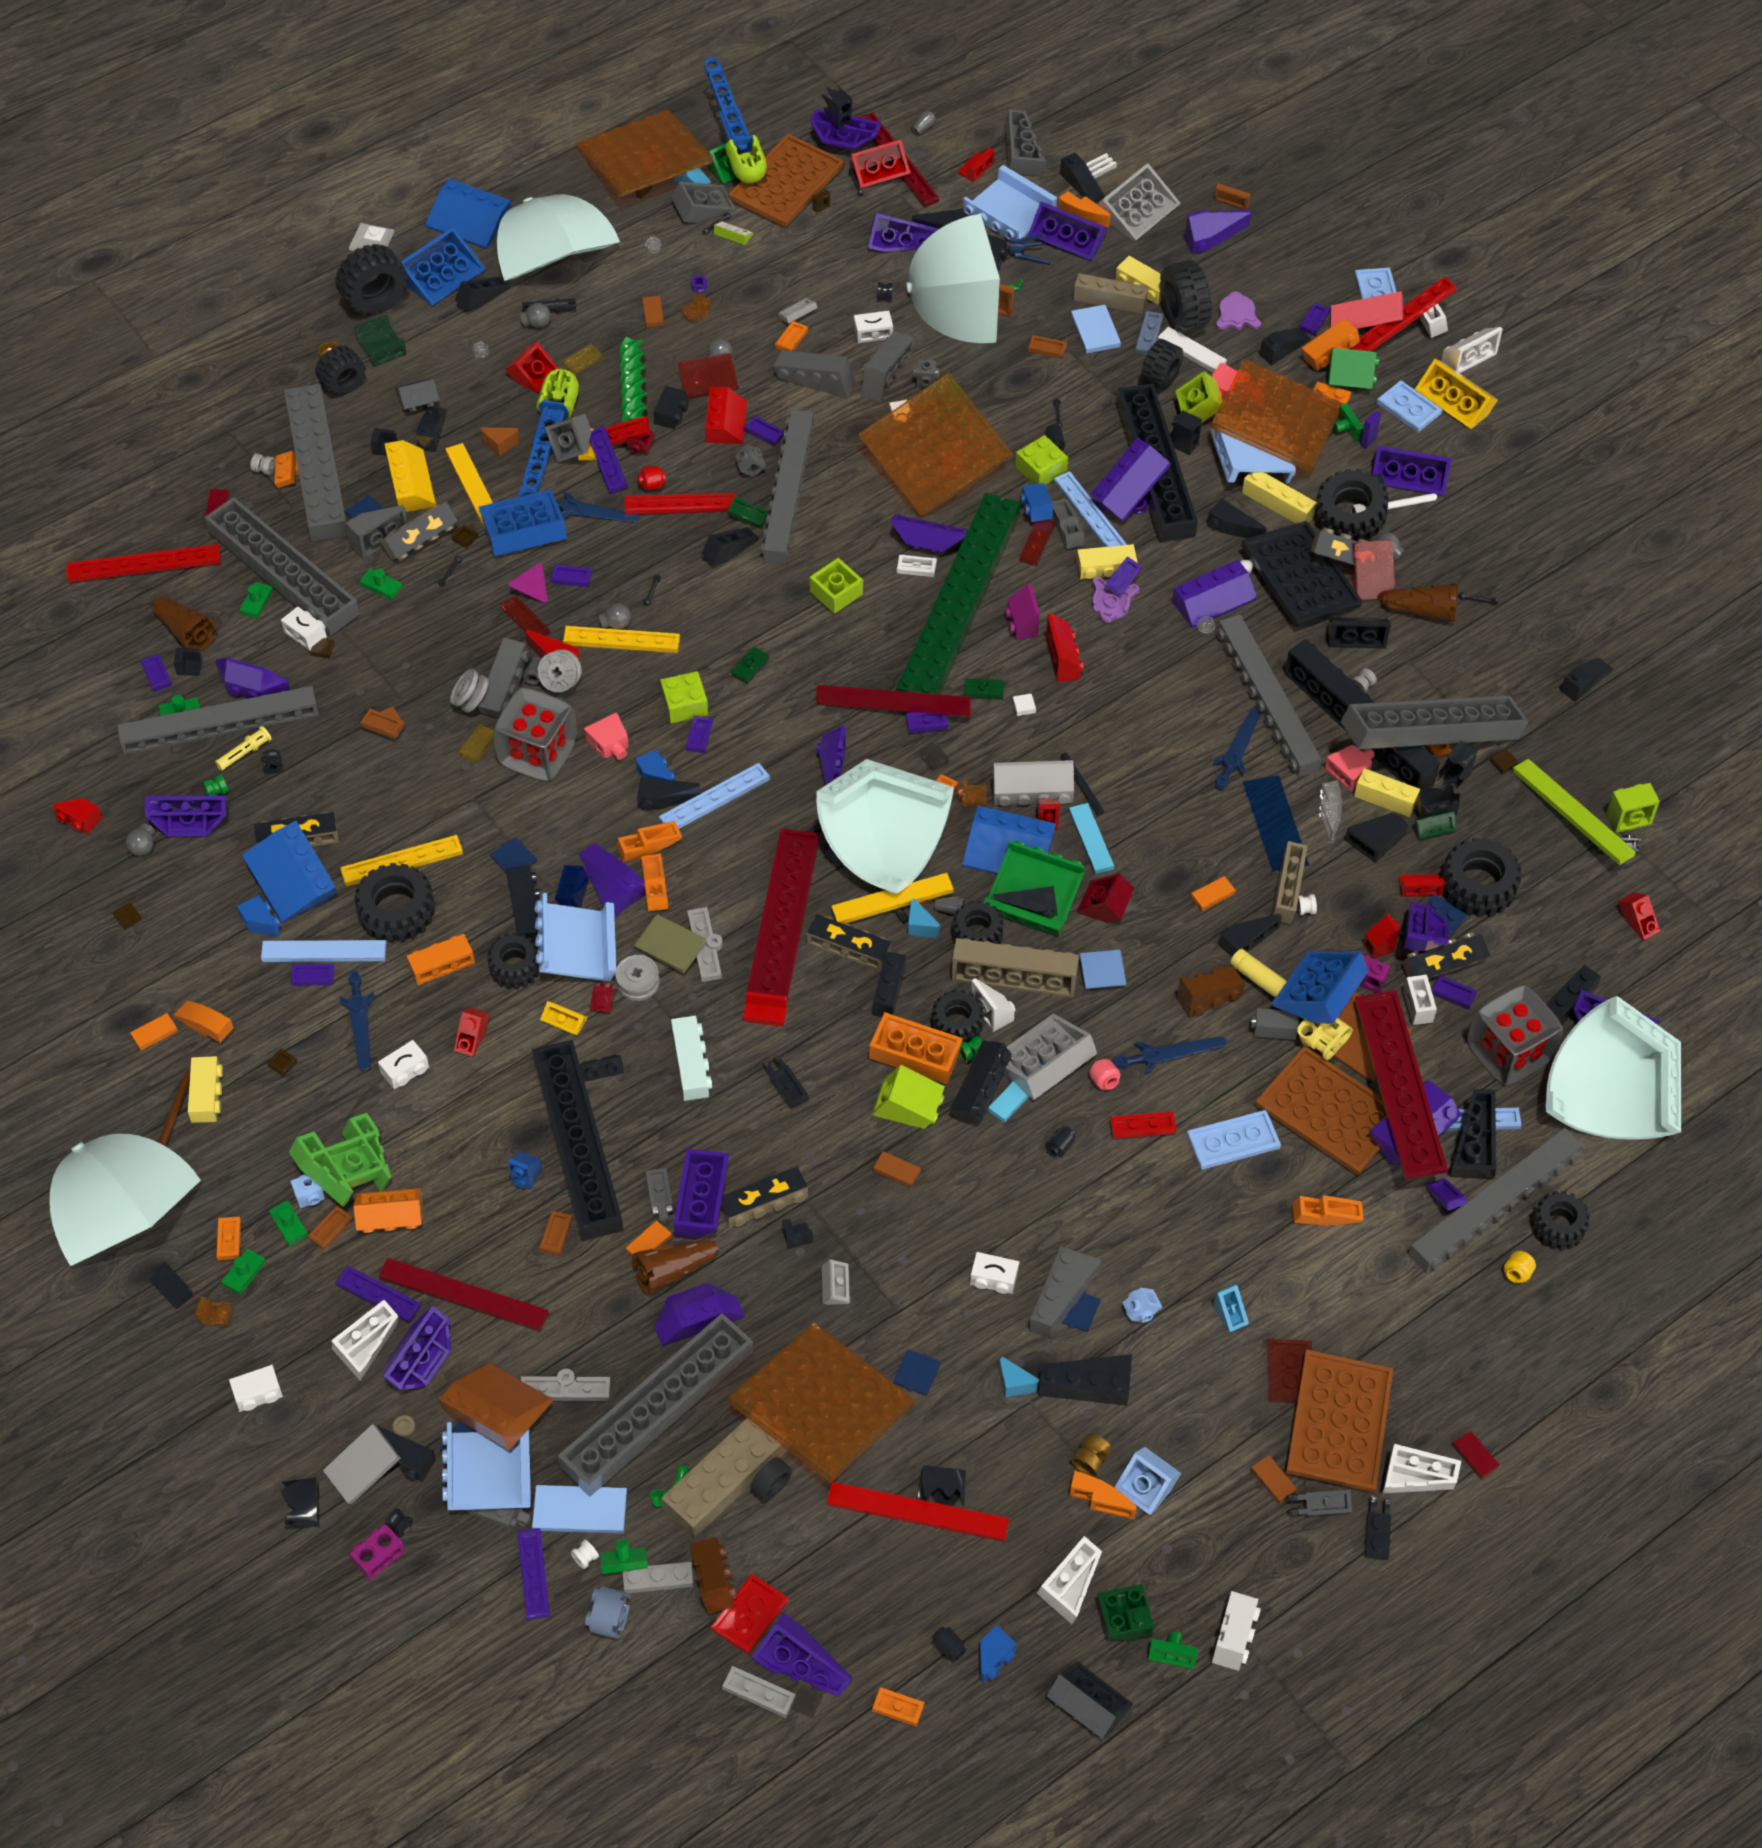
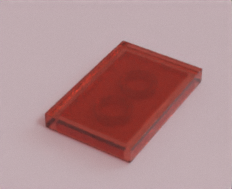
M731 353L678 363L683 390L686 391L687 399L709 395L710 387H728L731 390L739 389Z
M1393 540L1354 543L1357 595L1361 600L1383 598L1384 594L1395 589Z
M1267 1340L1269 1402L1297 1403L1306 1349L1312 1351V1341Z

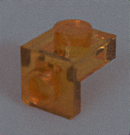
M697 293L694 302L683 306L681 313L685 314L690 320L707 317L712 301L704 295Z
M962 779V786H958V797L962 798L963 806H986V785H967V779Z
M200 1297L194 1316L205 1326H227L234 1306L229 1302L212 1303L206 1297Z

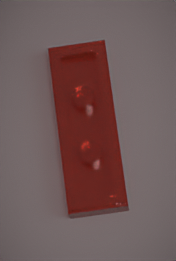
M1043 520L1034 523L1020 555V562L1038 566L1055 527V521Z
M516 595L500 604L501 609L524 632L528 629L544 636L550 634V629Z

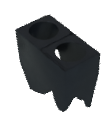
M826 87L832 99L821 94L828 107L823 108L826 113L825 117L838 130L851 123L853 99L840 87L839 91Z
M1460 741L1448 755L1444 763L1447 766L1438 777L1440 778L1448 772L1442 786L1456 782L1458 789L1471 775L1478 750ZM1467 760L1468 763L1465 766V768H1463L1459 764V762Z
M1448 785L1443 791L1438 788H1428L1418 798L1414 810L1418 818L1448 811H1454L1456 816L1459 809L1460 793H1454L1452 785ZM1441 804L1449 805L1446 808L1439 807Z
M923 1465L919 1500L926 1501L931 1496L936 1503L954 1506L962 1496L964 1506L966 1470Z
M317 1477L282 1482L287 1486L281 1491L282 1496L290 1506L295 1508V1510L286 1515L288 1520L284 1524L289 1526L284 1528L319 1527V1484Z

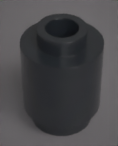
M1058 425L1048 426L1044 435L1060 450H1063L1065 441L1062 429Z
M1065 1125L1058 1128L1046 1142L1048 1153L1054 1157H1062L1074 1143L1075 1132Z
M941 1627L933 1635L935 1638L933 1644L952 1662L961 1658L967 1650L964 1647L965 1643L950 1627Z

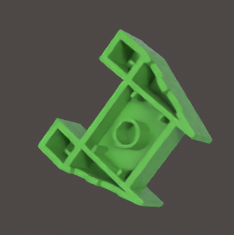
M368 1113L349 1119L342 1131L346 1139L344 1142L325 1148L316 1133L311 1132L297 1137L289 1150L299 1169L342 1206H345L353 1193L351 1188L373 1180L379 1191H384L391 1179L388 1164H385L383 1157L384 1149L378 1139L380 1136L379 1131Z

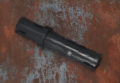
M576 298L522 302V312H526L529 306L534 303H542L550 311L557 312L577 309Z

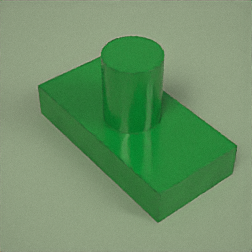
M1347 403L1340 405L1338 413L1340 421L1333 423L1335 433L1347 430L1355 443L1361 441L1363 426Z
M369 569L359 581L361 587L390 600H393L403 588L401 582L385 576L383 569Z
M255 582L254 585L248 588L249 594L239 611L240 615L258 620L274 591L272 586Z
M180 695L174 696L171 699V703L159 705L161 716L200 708L198 697L183 700V697Z
M288 1200L268 1210L289 1247L308 1237L307 1231Z
M247 1249L241 1257L235 1259L234 1266L221 1281L222 1286L240 1296L266 1264L265 1258Z
M627 1539L615 1541L616 1551L600 1553L602 1574L648 1568L646 1547L629 1549Z
M1171 1632L1169 1633L1168 1642L1152 1639L1148 1660L1194 1669L1198 1648L1182 1645V1634Z

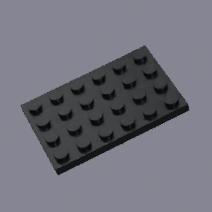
M1307 520L1247 538L1241 542L1242 548L1295 627L1350 611L1362 605V600L1335 561L1310 552L1316 533Z

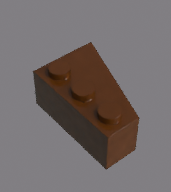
M1233 965L1214 969L1211 971V974L1204 976L1202 973H1197L1195 978L1187 979L1184 976L1180 977L1177 1000L1189 1018L1195 1015L1200 1016L1211 1008H1218L1225 1002L1239 999L1243 995L1245 984Z
M717 1537L690 1544L697 1570V1579L700 1583V1594L708 1615L734 1608L733 1598H736L737 1595L734 1584H729L728 1578H731L732 1574L729 1564L724 1563L723 1558L727 1557L724 1544L720 1545Z

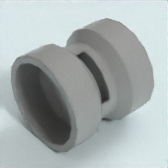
M255 453L251 460V470L257 473L261 471L266 475H272L275 469V458L270 456L263 457L262 454Z
M1364 668L1352 681L1366 693L1369 687H1372L1377 682V678L1371 670Z

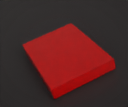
M752 1573L736 1593L737 1597L733 1598L735 1607L723 1610L711 1626V1631L747 1655L752 1652L789 1602L787 1596Z

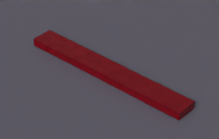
M874 112L858 117L880 122ZM882 123L877 137L872 139L876 146L895 141ZM906 155L910 174L900 176L923 208L938 203L939 197Z
M817 685L816 688L817 704L969 717L972 713L971 697L828 685Z
M387 1258L379 1274L380 1280L541 1332L549 1315V1310L391 1258Z

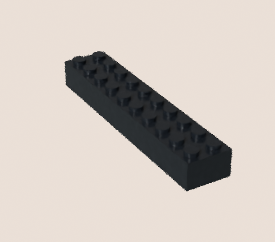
M1154 383L1118 388L1117 407L1129 445L1131 446L1139 438L1153 447L1171 463L1169 468L1145 495L1159 541L1196 536L1198 520Z
M1307 639L1288 651L1284 674L1345 731L1346 729L1342 725L1341 720L1350 704L1375 703L1367 693H1364L1354 681L1350 680L1340 668H1337L1327 656H1324ZM1423 745L1370 748L1374 752V758L1402 783L1419 788V796L1435 785L1440 762Z
M573 1039L532 1049L537 1077L581 1241L624 1231L622 1216Z

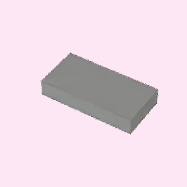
M805 298L779 312L778 317L780 320L790 323L817 308L816 302Z

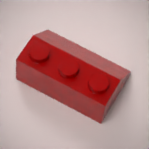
M901 139L850 154L860 188L910 174Z
M710 387L706 419V443L743 444L747 400L728 387Z
M1049 613L1047 614L1045 638L1057 683L1080 680V674L1084 668L1082 660L1078 658L1079 647L1074 643L1075 632L1070 629L1069 622Z

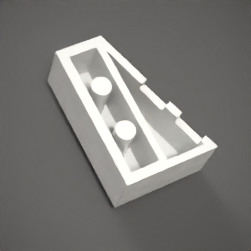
M383 1300L332 1340V1350L359 1381H361L398 1326V1315Z
M1394 1444L1382 1494L1454 1489L1461 1461Z
M1085 1536L1037 1592V1595L1071 1624L1078 1616L1087 1588L1102 1553Z
M1231 1591L1212 1663L1238 1671L1241 1663L1246 1664L1249 1650L1245 1649L1247 1642L1252 1643L1255 1629L1251 1628L1252 1621H1258L1261 1609L1256 1607L1258 1603L1257 1598Z

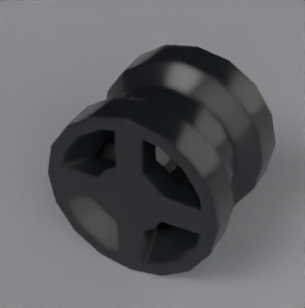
M878 282L877 300L887 299L892 301V283L883 284Z
M270 749L261 754L264 772L274 774L282 770L283 765L278 750Z
M397 1508L389 1514L384 1525L386 1524L400 1538L411 1528L413 1519L409 1516L405 1517L403 1511Z

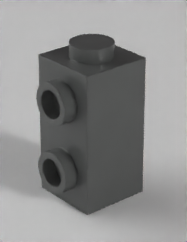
M1257 1008L1256 1016L1251 1018V1028H1255L1254 1037L1296 1040L1299 1016L1284 1010Z

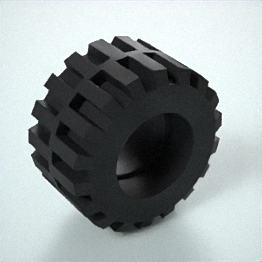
M1164 339L1156 341L1149 349L1143 361L1141 379L1150 384L1154 383V386L1160 389H1166L1176 378L1183 361V349Z
M339 345L337 348L335 346L331 350L326 351L317 362V367H315L316 377L331 394L344 395L347 392H351L352 389L362 382L366 371L364 362L351 347L349 348L346 345L344 347Z
M977 900V903L969 901L968 905L964 903L961 905V909L958 908L953 916V942H956V938H967L973 941H989L1001 944L1004 923L1001 912L997 911L996 906L993 905L991 907L989 902L984 904L982 901ZM981 925L987 929L977 932L969 929V927Z
M509 933L504 934L505 937H498L497 942L493 941L491 948L488 949L487 959L490 975L494 982H498V985L501 987L506 985L507 989H511V987L519 989V986L526 987L528 982L532 984L535 981L534 977L539 975V964L536 963L538 947L533 943V939L530 937L526 938L524 934H521V936H518V933H513L510 936ZM511 958L523 959V961L514 965L505 963Z
M952 990V993L947 991L944 993V997L940 995L933 1004L931 1026L933 1029L963 1038L962 1042H969L971 1038L979 1037L980 1032L983 1030V1005L980 1004V1000L977 997L974 998L972 993L966 994L964 990H961V992ZM958 1014L965 1016L967 1020L954 1022L948 1019V1017Z
M1553 1191L1552 1195L1546 1194L1544 1199H1540L1533 1215L1531 1224L1533 1225V1233H1537L1536 1238L1538 1241L1542 1240L1544 1246L1550 1245V1249L1555 1250L1557 1247L1560 1251H1564L1566 1247L1572 1249L1574 1245H1579L1590 1223V1212H1587V1205L1582 1204L1583 1200L1580 1197L1576 1199L1575 1194H1566L1567 1191H1562L1561 1194L1558 1191ZM1551 1216H1562L1571 1225H1558L1551 1219Z

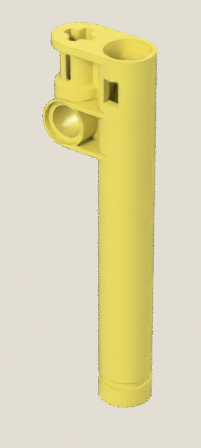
M1243 949L1238 950L1231 959V966L1233 965L1236 970L1275 998L1287 982ZM1339 1018L1333 1024L1314 1023L1304 1019L1298 1026L1301 1043L1306 1047L1319 1050L1323 1053V1058L1326 1060L1335 1055L1350 1038L1353 1031L1349 1025ZM1312 1032L1311 1035L1304 1036L1306 1033Z

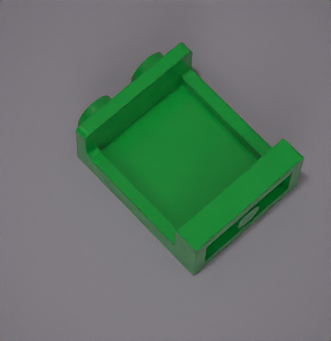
M1331 348L1327 385L1372 389L1377 381V375H1374L1375 367H1378L1379 356H1376L1377 352Z

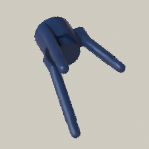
M1040 234L1010 240V255L1015 254V258L1050 264V261L1021 254L1025 252V247L1042 244V242H1024L1043 238L1046 235Z

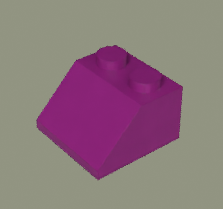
M1031 584L1025 585L1008 599L1007 607H1005L1006 619H1010L1009 630L1010 633H1014L1015 640L1038 637L1040 612Z

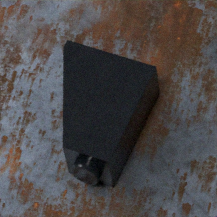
M1392 812L1350 826L1347 829L1345 841L1376 863L1406 835L1408 823L1402 817Z

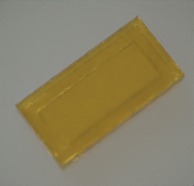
M590 344L563 360V366L576 375L603 359L600 351Z
M479 724L459 750V756L477 763L493 742L494 730Z

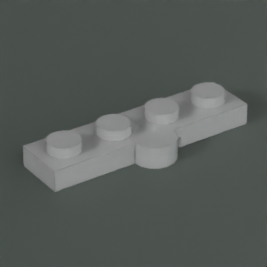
M708 908L687 910L691 931L707 940L696 956L701 982L722 979L717 951L723 947V941L720 935L713 934Z
M570 1369L560 1370L557 1377L521 1376L522 1382L551 1397L553 1401H610V1377H577L575 1379L574 1373Z

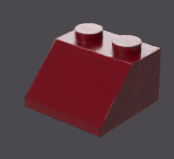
M1120 873L1091 880L1077 912L1106 923L1121 920L1127 904L1131 900L1134 887Z

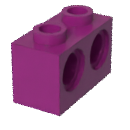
M1362 955L1369 972L1359 986L1374 993H1381L1388 979L1391 966Z
M385 1524L381 1528H376L363 1543H358L352 1549L350 1557L352 1563L371 1581L406 1551L403 1542ZM390 1541L389 1545L380 1546L382 1542ZM365 1556H372L371 1560L362 1561Z

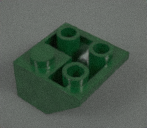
M1143 1584L1099 1592L1097 1594L1109 1638L1131 1642L1153 1636L1154 1624Z

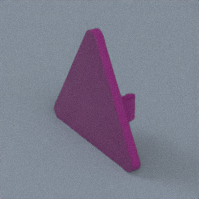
M538 563L508 584L510 588L542 603L547 602L542 563Z

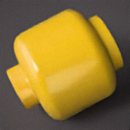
M1523 1251L1513 1252L1504 1264L1505 1275L1514 1283L1527 1282L1536 1268L1533 1257Z

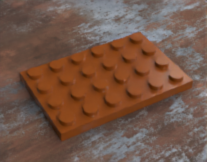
M787 134L765 156L767 169L764 177L755 183L741 181L728 194V198L786 228L811 202L812 197L817 195L845 166V161Z
M1306 1046L1297 1053L1255 1102L1256 1107L1262 1111L1266 1110L1268 1115L1358 1176L1381 1150L1369 1130L1387 1116L1382 1097Z
M1306 1349L1286 1473L1375 1493L1393 1368Z

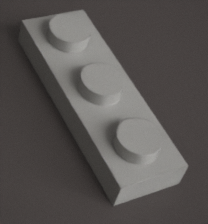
M692 1563L653 1565L644 1569L623 1571L624 1592L635 1593L693 1587Z
M732 1666L722 1686V1690L784 1718L787 1717L796 1699V1694Z

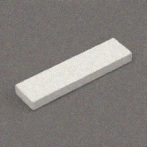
M1167 327L1158 336V340L1164 339L1181 347L1184 357L1213 373L1221 362L1225 365L1227 364V359L1170 327Z

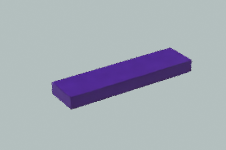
M603 425L592 430L590 442L609 492L613 494L628 485L605 426Z
M348 1265L335 1282L336 1286L374 1306L385 1300L398 1315V1318L408 1324L411 1323L421 1308V1303Z
M537 1528L517 1531L527 1620L550 1617L541 1530Z

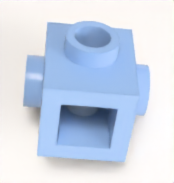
M306 1174L291 1181L300 1209L309 1205H316L320 1201L325 1200L324 1190Z
M1139 1288L1131 1292L1128 1298L1122 1302L1126 1309V1315L1131 1321L1142 1323L1150 1321L1153 1315L1162 1308L1154 1290L1148 1288Z

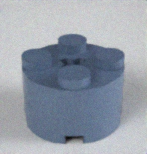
M604 1586L600 1589L595 1588L592 1595V1602L594 1603L592 1612L589 1611L585 1620V1625L589 1626L590 1632L619 1639L620 1635L617 1632L618 1630L623 1631L629 1613L630 1605H626V1599H631L630 1593Z

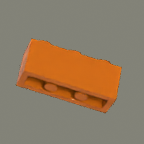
M1343 318L1302 347L1304 360L1316 371L1326 367L1330 363L1331 348L1350 349L1360 342L1358 329Z
M465 934L453 936L449 940L435 943L428 948L417 950L407 955L408 966L417 985L475 964L474 954Z

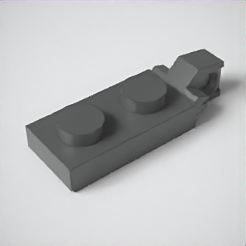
M667 1168L647 1170L645 1173L651 1211H653V1215H659L660 1224L663 1226L669 1225L667 1213H672L673 1204Z
M523 1508L467 1510L471 1515L506 1528H514L516 1524L528 1528L531 1522V1516L522 1512Z

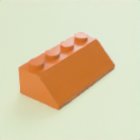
M884 1012L869 1046V1059L896 1068L903 1065L929 1079L948 1085L955 1069L963 1038Z

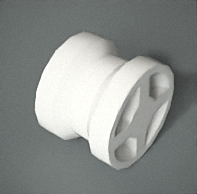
M1310 894L1308 897L1299 895L1297 903L1298 915L1303 916L1305 913L1316 914L1315 895Z
M587 1540L581 1542V1546L578 1549L574 1548L570 1552L573 1559L582 1569H586L589 1566V1562L599 1558L597 1551Z

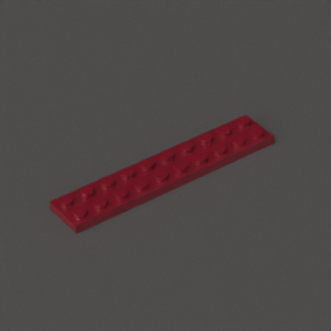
M780 828L747 988L749 992L786 996L788 1002L820 833Z
M1397 990L1356 996L1355 1003L1404 1179L1447 1173V1164Z

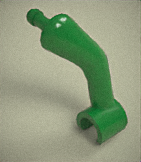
M683 1464L678 1465L676 1479L670 1488L663 1492L659 1489L650 1492V1498L654 1506H662L661 1498L690 1472L687 1466H683Z

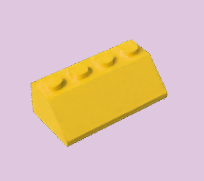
M1437 359L1433 360L1414 389L1470 429L1487 417L1498 401L1491 394L1443 361Z
M403 440L385 443L397 505H403L406 512L435 507V498L423 449Z

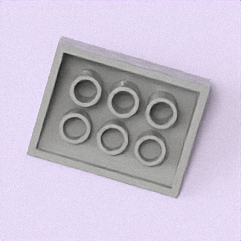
M1147 163L1097 205L1111 214L1110 225L1135 242L1181 203Z
M1052 1014L1007 1046L1012 1056L1003 1074L1011 1082H1014L1027 1096L1036 1099L1067 1075L1074 1072L1082 1064L1089 1061L1097 1054L1091 1034ZM1038 1058H1041V1061H1042V1064H1043L1042 1067H1041V1064H1040Z

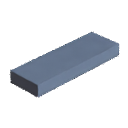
M1146 311L1135 354L1146 355L1151 346L1158 340L1164 314Z

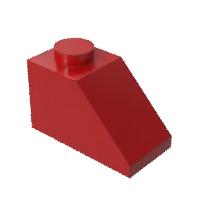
M1050 798L1038 799L1037 819L1055 823V830H1058L1059 800Z

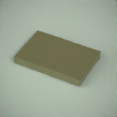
M657 914L634 947L636 950L685 973L707 940Z

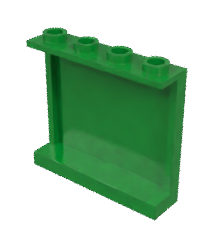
M1009 840L1008 850L988 898L985 897L983 903L989 902L991 907L993 905L996 906L997 911L1001 912L1002 918L1060 937L1085 875V866L1077 860L1069 861L1059 854L1053 853L1051 855L1045 853L1041 848H1030L1023 842ZM1054 886L1058 916L1048 919L996 901L993 894Z

